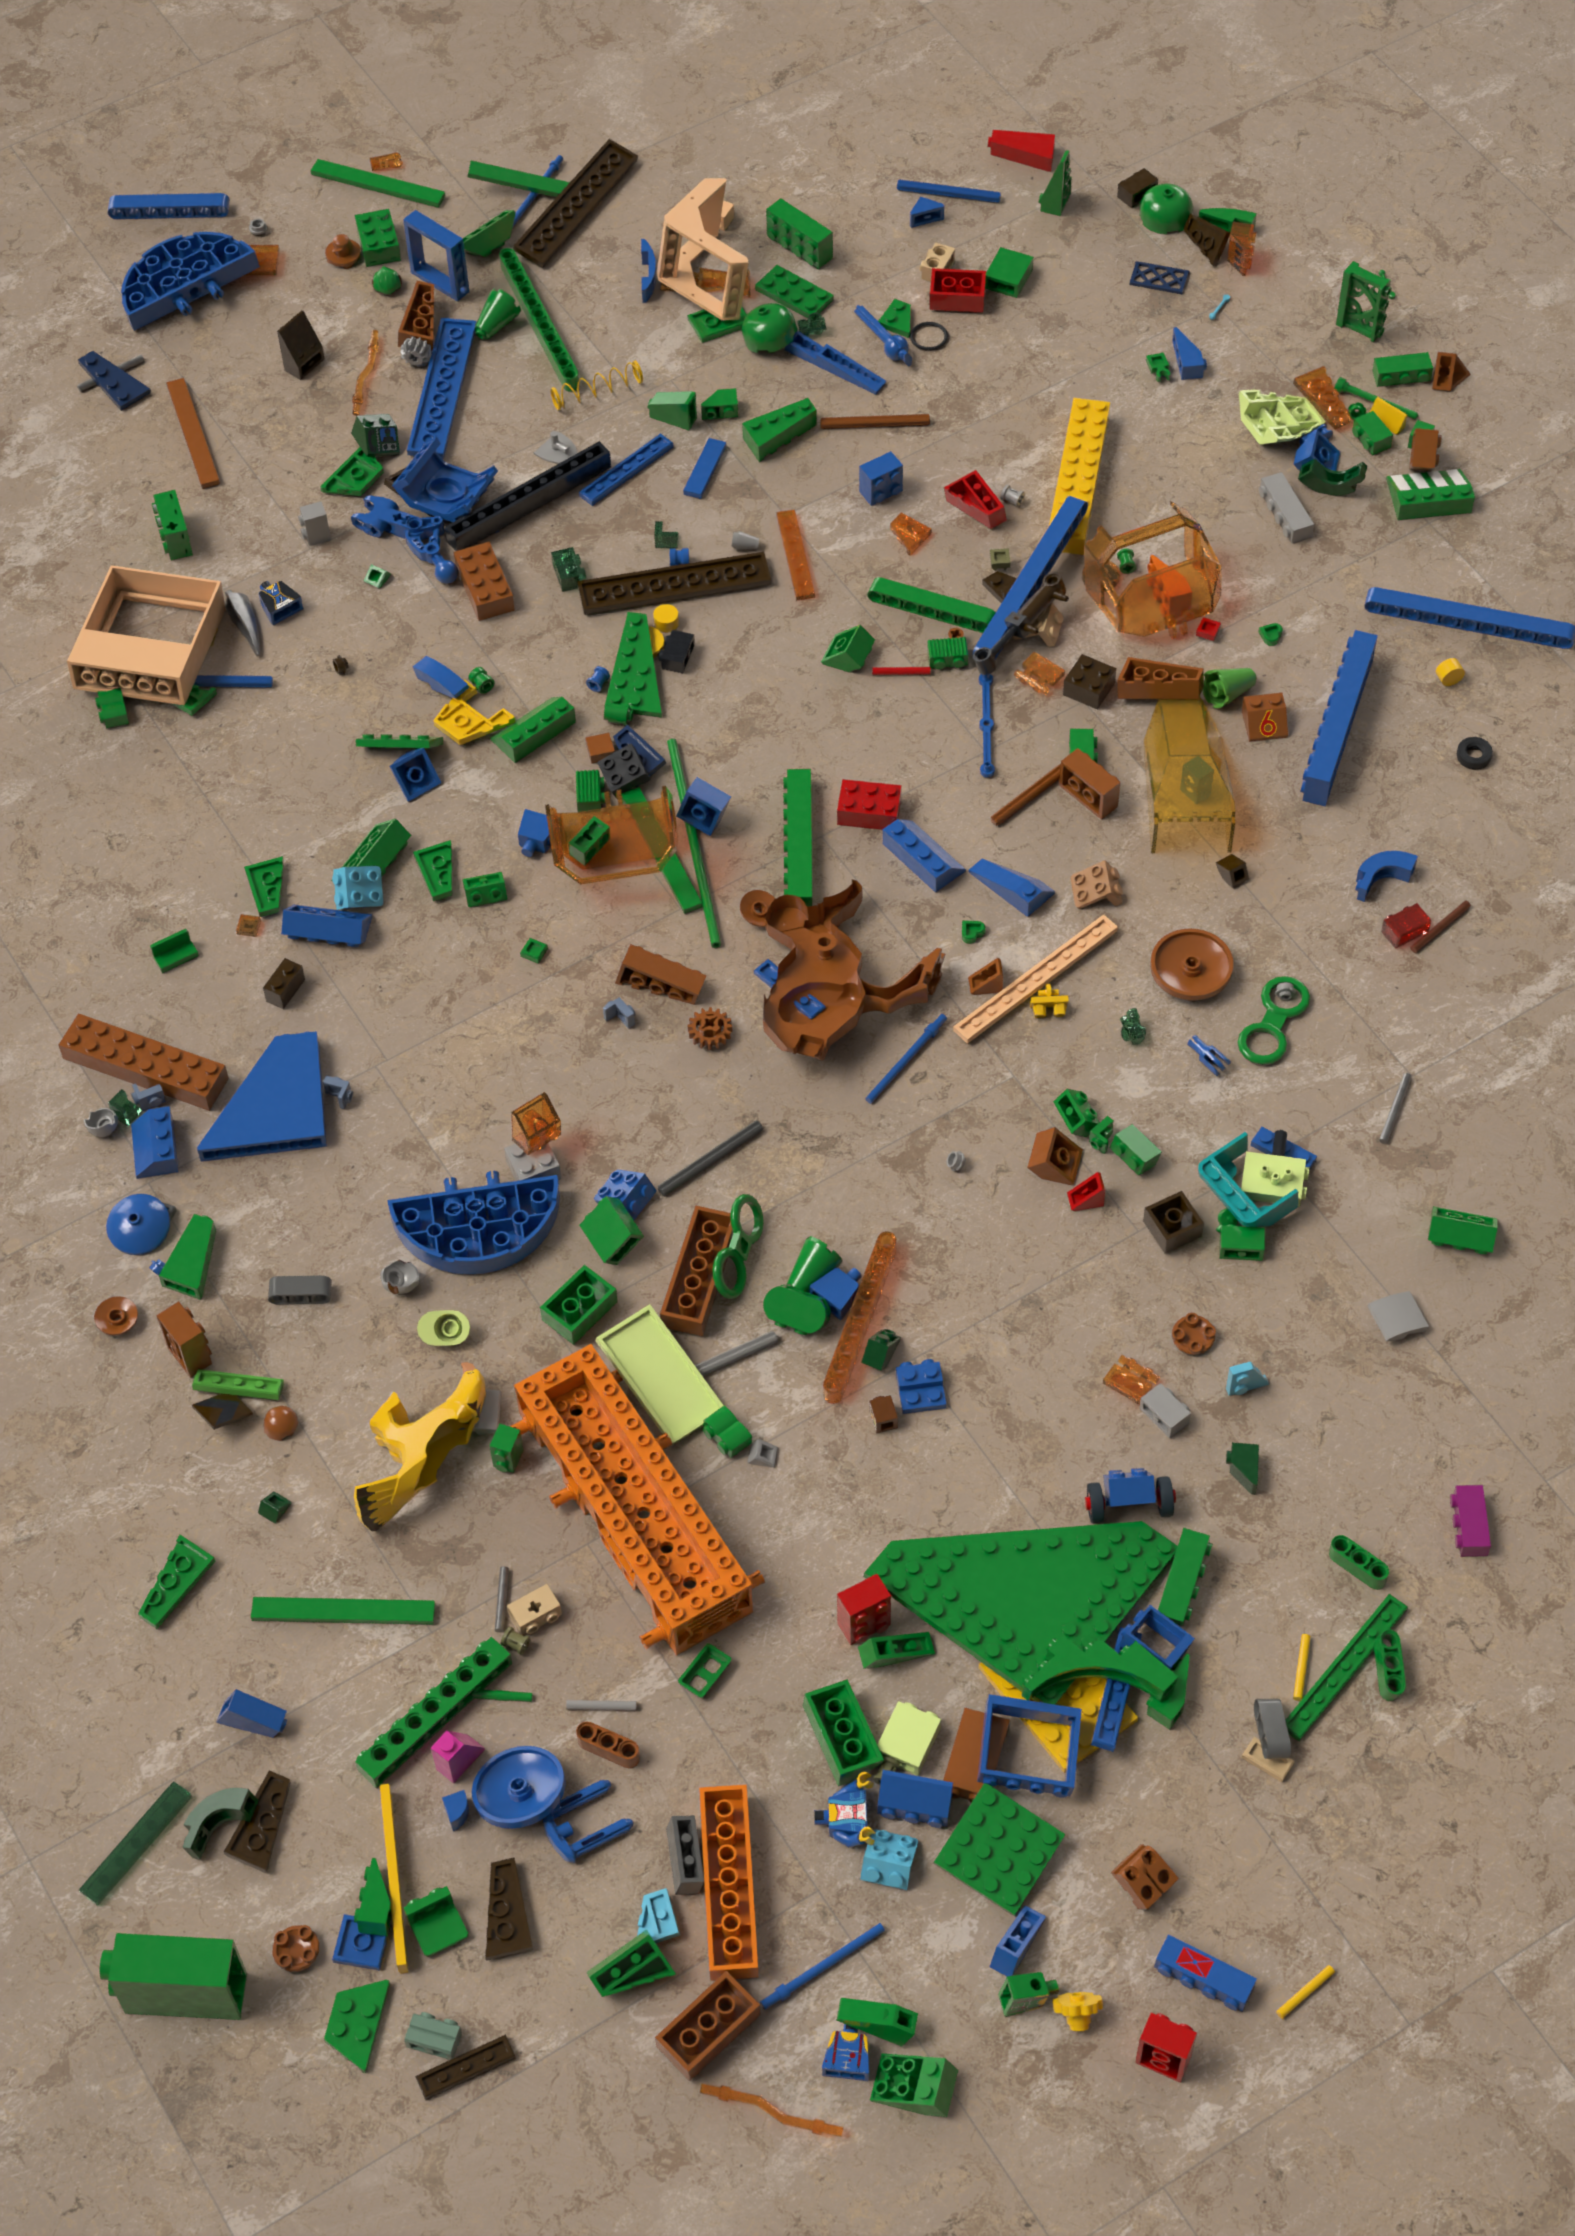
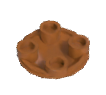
M1193 1312L1179 1319L1172 1329L1174 1344L1180 1351L1187 1354L1197 1355L1205 1353L1215 1342V1327L1206 1318L1198 1316Z
M291 1926L275 1934L272 1955L276 1964L282 1969L289 1972L301 1971L308 1968L316 1960L320 1942L316 1933L309 1926Z

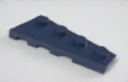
M94 351L78 359L79 365L120 411L151 393L149 387Z

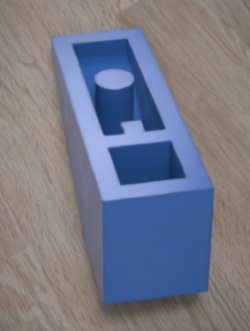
M1174 327L1172 342L1181 380L1203 378L1204 370H1207L1206 359H1203L1202 352L1177 327Z
M1024 1906L997 1945L990 1968L1007 1977L1013 1976L1044 1923L1046 1916Z

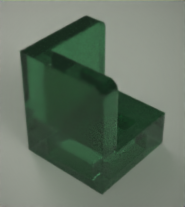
M655 521V548L678 549L679 533L664 532L663 521Z
M123 1089L108 1102L109 1108L116 1113L118 1120L127 1127L142 1113L140 1107L128 1100Z

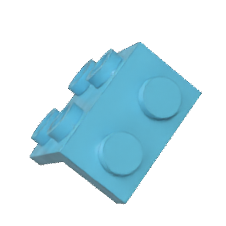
M379 866L342 867L333 870L332 880L335 885L334 902L337 910L354 907H379L383 905L381 869Z
M874 1830L876 1834H871L870 1837L875 1842L873 1845H867L860 1880L907 1890L918 1840L907 1835L894 1834L885 1830Z

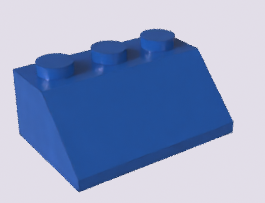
M170 1106L149 1109L131 1124L136 1179L179 1172L174 1120Z
M883 1770L877 1814L887 1819H894L895 1817L905 1819L909 1823H928L929 1826L935 1828L947 1827L952 1805L953 1782Z

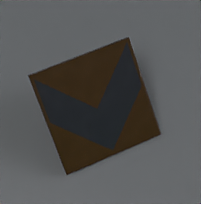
M221 1393L192 1404V1408L213 1430L253 1415V1412L236 1395Z

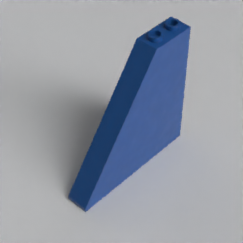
M317 1031L284 1034L274 1037L198 1145L197 1151L201 1162L327 1147L320 1045Z

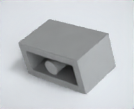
M322 502L299 507L301 515L298 516L300 526L303 527L300 529L303 540L307 539L309 546L331 540L327 515Z
M1161 1383L1141 1397L1139 1409L1169 1439L1189 1424L1191 1413L1188 1406L1180 1403L1175 1398L1172 1390L1165 1388Z

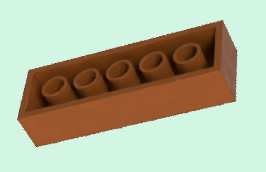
M695 1206L660 1311V1319L668 1329L703 1336L718 1291L713 1280L714 1259L723 1248H729L733 1236L730 1213ZM728 1257L725 1259L723 1263L722 1274L724 1272Z

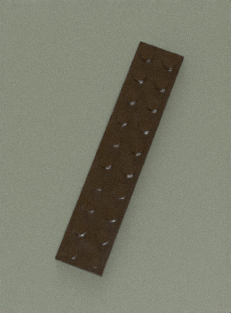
M608 139L513 245V250L543 268L638 161V155Z
M764 551L577 581L584 615L772 585Z

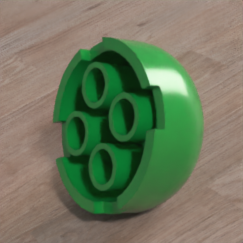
M1170 183L1158 184L1144 194L1140 203L1139 216L1143 221V225L1152 232L1166 235L1167 232L1177 230L1181 232L1184 230L1190 213L1193 214V202L1189 193L1182 187Z
M776 303L763 304L754 308L746 315L742 324V335L746 347L755 353H758L759 350H768L769 353L780 350L794 340L795 332H798L794 316L790 310Z

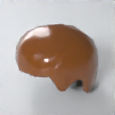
M287 1406L274 1407L266 1413L263 1423L264 1433L270 1439L281 1441L285 1436H292L298 1426V1417L293 1409Z

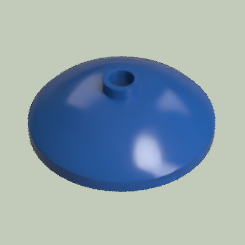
M148 1194L130 1195L120 1200L110 1211L106 1223L108 1238L123 1253L129 1255L149 1253L159 1247L167 1237L170 1229V1215L165 1205L158 1198ZM133 1217H138L136 1221H131Z

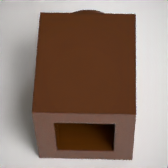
M891 1395L878 1396L873 1400H869V1411L876 1433L897 1429L898 1416Z

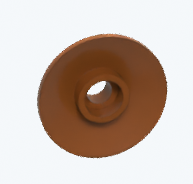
M763 890L749 891L741 899V915L748 923L758 927H765V915L775 897Z
M121 1296L104 1300L99 1304L94 1314L97 1328L107 1335H121L128 1332L138 1319L136 1305L130 1299Z

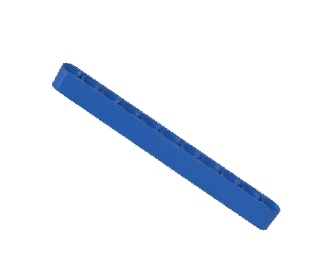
M1072 496L1066 498L974 647L973 654L982 647L991 649L1008 631L1004 620L1012 611L1017 613L1041 587L1044 577L1049 574L1086 514L1088 502ZM1001 650L995 655L996 658L1000 654Z
M1372 587L1368 590L1364 605L1368 612L1562 649L1573 647L1575 640V626L1571 623L1378 587Z

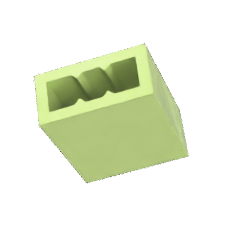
M898 1701L877 1744L882 1757H890L900 1763V1769L919 1776L941 1729V1719L932 1712H923L917 1709L911 1703Z

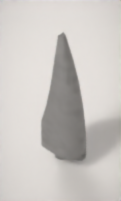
M227 590L225 592L227 597L225 608L230 619L244 635L255 655L259 656V633L249 598L243 593H233L232 590Z

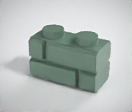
M422 2012L421 2015L414 2013L404 2042L407 2048L451 2060L457 2051L462 2031L461 2027L454 2020L444 2019L443 2022L436 2020L435 2016L430 2013Z

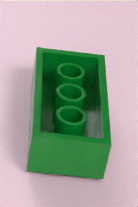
M782 198L766 209L767 236L771 240L776 241L783 248L788 249L818 270L833 259V232Z

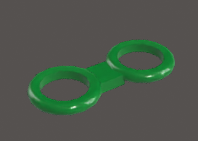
M1288 976L1276 977L1268 981L1262 988L1261 1000L1267 1011L1260 1023H1253L1245 1027L1239 1034L1237 1041L1239 1051L1245 1059L1261 1065L1272 1064L1280 1060L1286 1053L1287 1041L1281 1030L1287 1018L1302 1014L1310 1002L1308 988L1296 978ZM1291 983L1293 988L1301 994V1002L1297 1006L1288 1009L1276 1006L1270 999V992L1278 984ZM1255 1032H1266L1276 1038L1279 1046L1270 1055H1258L1247 1047L1246 1040Z
M741 1194L735 1199L730 1213L733 1236L729 1248H723L719 1251L713 1263L715 1286L719 1293L727 1299H735L742 1294L747 1279L744 1261L747 1260L751 1245L759 1240L763 1232L764 1218L761 1206L757 1199L750 1194ZM745 1203L750 1206L754 1215V1228L749 1236L745 1234L740 1223V1212ZM727 1257L732 1259L737 1270V1280L733 1289H729L726 1286L722 1274L723 1263Z

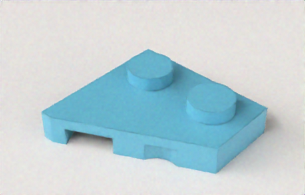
M1251 1361L1229 1367L1226 1385L1229 1396L1234 1394L1242 1395L1248 1390L1269 1385L1266 1375H1262L1261 1371Z
M667 1888L644 1895L641 1906L642 1914L639 1916L638 1921L639 1929L637 1936L647 1930L655 1943L679 1936L680 1931Z

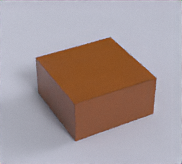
M609 733L585 737L591 764L597 763L615 752Z

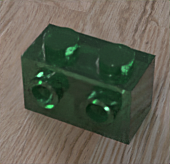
M573 547L551 552L552 566L562 592L578 589L577 581L586 579L584 567L580 568L581 560L579 554H575Z

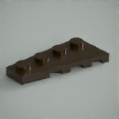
M270 1770L268 1771L255 1794L259 1801L251 1820L240 1821L224 1850L225 1856L267 1873L291 1784L289 1778Z

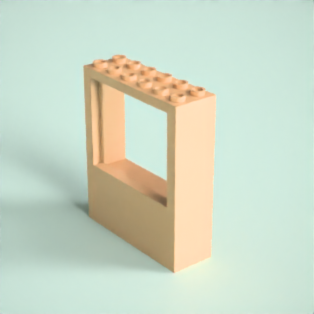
M111 565L67 660L73 689L97 692L110 691L121 687L124 697L185 705L226 610L221 581ZM123 600L205 612L191 645L108 633Z

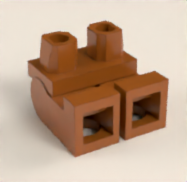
M1140 1844L1111 1872L1122 1888L1133 1898L1132 1902L1137 1909H1148L1162 1896L1161 1893H1165L1179 1880L1156 1850L1148 1845L1145 1847L1144 1844Z

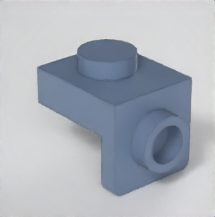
M620 997L608 1002L603 1007V1015L606 1021L617 1016L628 1029L635 1025L634 1016L636 1014L634 1009L630 1005L627 1006Z
M326 1076L323 1081L325 1093L338 1097L340 1108L345 1109L347 1103H350L353 1097L350 1082L339 1077Z
M136 1083L132 1085L134 1090L131 1093L135 1105H140L142 1111L151 1107H157L161 1103L166 1102L160 1084L141 1092Z

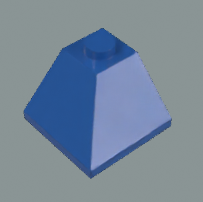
M1316 429L1296 451L1294 465L1300 470L1302 465L1316 459L1324 467L1336 471L1340 451Z
M424 748L413 749L399 757L389 766L407 802L442 783Z

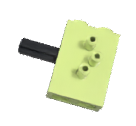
M1275 1131L1272 1155L1246 1151L1241 1189L1250 1200L1275 1203L1294 1189L1298 1190L1299 1207L1301 1199L1305 1200L1307 1187H1303V1180H1308L1309 1167H1305L1306 1159L1285 1157L1286 1131Z

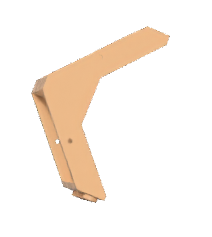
M705 178L664 217L657 277L658 281L721 320H739L749 262L747 257L717 239L726 178ZM683 236L689 241L681 247ZM704 250L728 264L723 302L696 286L691 263Z

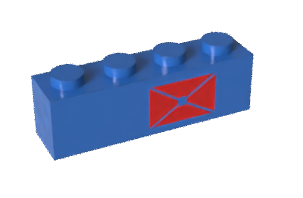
M1169 1934L1156 1958L1154 1966L1160 1974L1166 1977L1172 1976L1178 1979L1185 1987H1194L1202 1991V1994L1207 1998H1216L1224 2002L1226 2007L1235 2011L1238 2009L1243 2012L1257 1981V1978Z

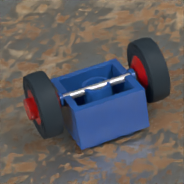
M1132 1468L1130 1473L1122 1472V1470H1110L1109 1474L1103 1475L1105 1497L1100 1483L1087 1484V1497L1084 1498L1085 1509L1089 1512V1518L1093 1524L1104 1522L1105 1505L1106 1507L1109 1505L1112 1507L1156 1503L1161 1517H1172L1174 1515L1176 1492L1172 1488V1483L1168 1476L1157 1478L1155 1491L1154 1475L1144 1468Z

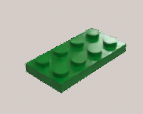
M779 265L773 267L755 284V290L811 321L834 300L833 294Z

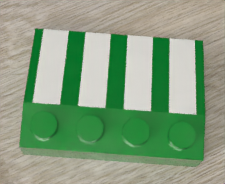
M1461 469L1386 477L1397 520L1472 513L1475 496L1471 483Z

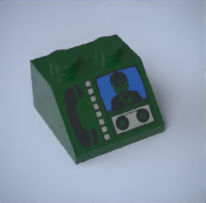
M389 414L356 416L351 434L367 457L399 455L397 425Z

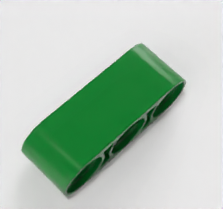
M1338 1535L1332 1539L1329 1557L1333 1562L1372 1589L1379 1590L1385 1587L1389 1576V1568L1384 1562L1344 1535ZM1336 1547H1341L1345 1551H1338ZM1355 1560H1360V1561H1362L1364 1564H1357V1563H1355L1354 1561H1355ZM1378 1573V1574H1380L1382 1577H1381V1578H1378V1577H1375L1373 1574Z
M1388 1629L1383 1631L1375 1640L1374 1653L1380 1695L1386 1701H1394L1404 1692L1406 1681L1400 1637L1397 1632ZM1383 1639L1388 1640L1391 1643V1647L1386 1646ZM1386 1661L1392 1663L1394 1669L1388 1668ZM1388 1684L1394 1685L1397 1692L1390 1690Z

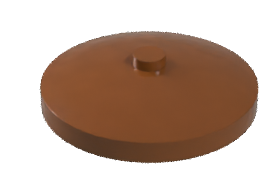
M1180 929L1165 935L1157 942L1152 951L1150 968L1155 982L1168 994L1184 1000H1203L1215 996L1228 985L1233 972V956L1225 942L1216 935L1201 929Z

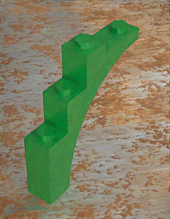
M1062 1635L1058 1640L1053 1639L1046 1647L1047 1655L1045 1661L1038 1668L1039 1672L1034 1676L1031 1674L1023 1682L1022 1697L1030 1701L1040 1692L1057 1683L1075 1678L1098 1677L1128 1683L1145 1691L1161 1702L1175 1687L1178 1676L1137 1641L1130 1647L1126 1645L1118 1654L1101 1638H1098L1094 1643H1088L1082 1651L1065 1635Z

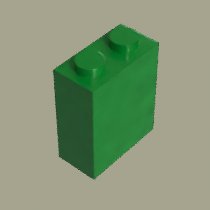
M1000 247L986 272L985 289L1018 298L1033 271L1034 257Z
M606 1196L602 1198L593 1211L588 1213L579 1225L602 1261L606 1264L618 1265L644 1237L620 1199Z

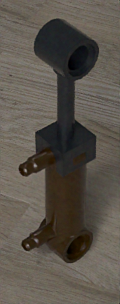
M1052 572L1047 574L1043 579V585L1017 613L1012 611L1004 620L1008 631L991 649L982 647L974 652L973 659L979 673L987 675L996 670L995 655L1013 636L1025 639L1029 633L1038 634L1039 629L1032 626V624L1054 600L1057 599L1064 602L1069 600V597L1065 595L1067 590L1059 573Z

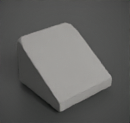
M760 1439L756 1440L750 1446L748 1463L773 1468L778 1447Z

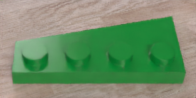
M362 734L361 738L356 739V747L432 748L443 745V737H429V735L411 737L410 734H401L399 737H393V734H381V737H374V734Z

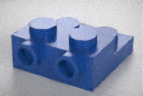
M926 1359L921 1364L913 1365L911 1362H904L900 1364V1367H896V1380L902 1414L946 1409L940 1362Z

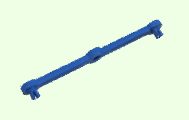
M980 674L978 681L982 686L983 718L979 722V728L983 731V764L980 766V774L988 778L995 773V768L991 764L990 731L994 728V721L990 718V685L993 683V676L991 674Z

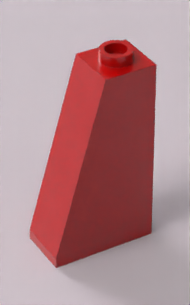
M993 130L992 137H988V147L991 148L990 155L1047 172L1052 171L1055 134Z

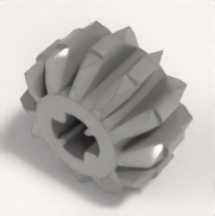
M414 336L411 339L407 338L400 349L401 358L405 359V363H410L412 366L416 365L417 367L425 366L432 355L431 346L427 344V341H422L421 338L416 339Z

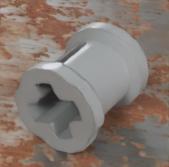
M1007 484L1001 492L1000 499L1012 502L1016 507H1019L1024 500L1025 492L1017 491Z

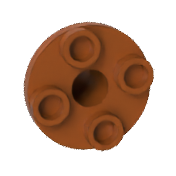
M336 235L333 238V242L325 250L327 262L349 269L361 257V248L357 242L349 239L347 235Z

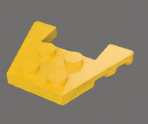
M466 680L464 681L468 684L469 688L456 699L452 698L448 704H445L433 720L436 728L459 745L516 722L515 716L504 708L487 719L465 703L477 694L476 687Z

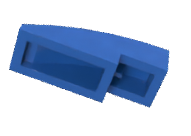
M425 656L412 666L419 680L429 683L432 690L456 699L469 688L468 684L452 670L428 656Z

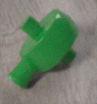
M1227 1208L1221 1210L1218 1214L1219 1226L1216 1228V1231L1220 1233L1221 1225H1236L1238 1222Z

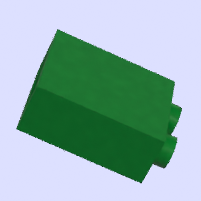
M116 1933L114 1949L103 1950L100 1959V1979L108 1980L109 1996L117 1997L125 2014L241 2020L247 1971L233 1939Z

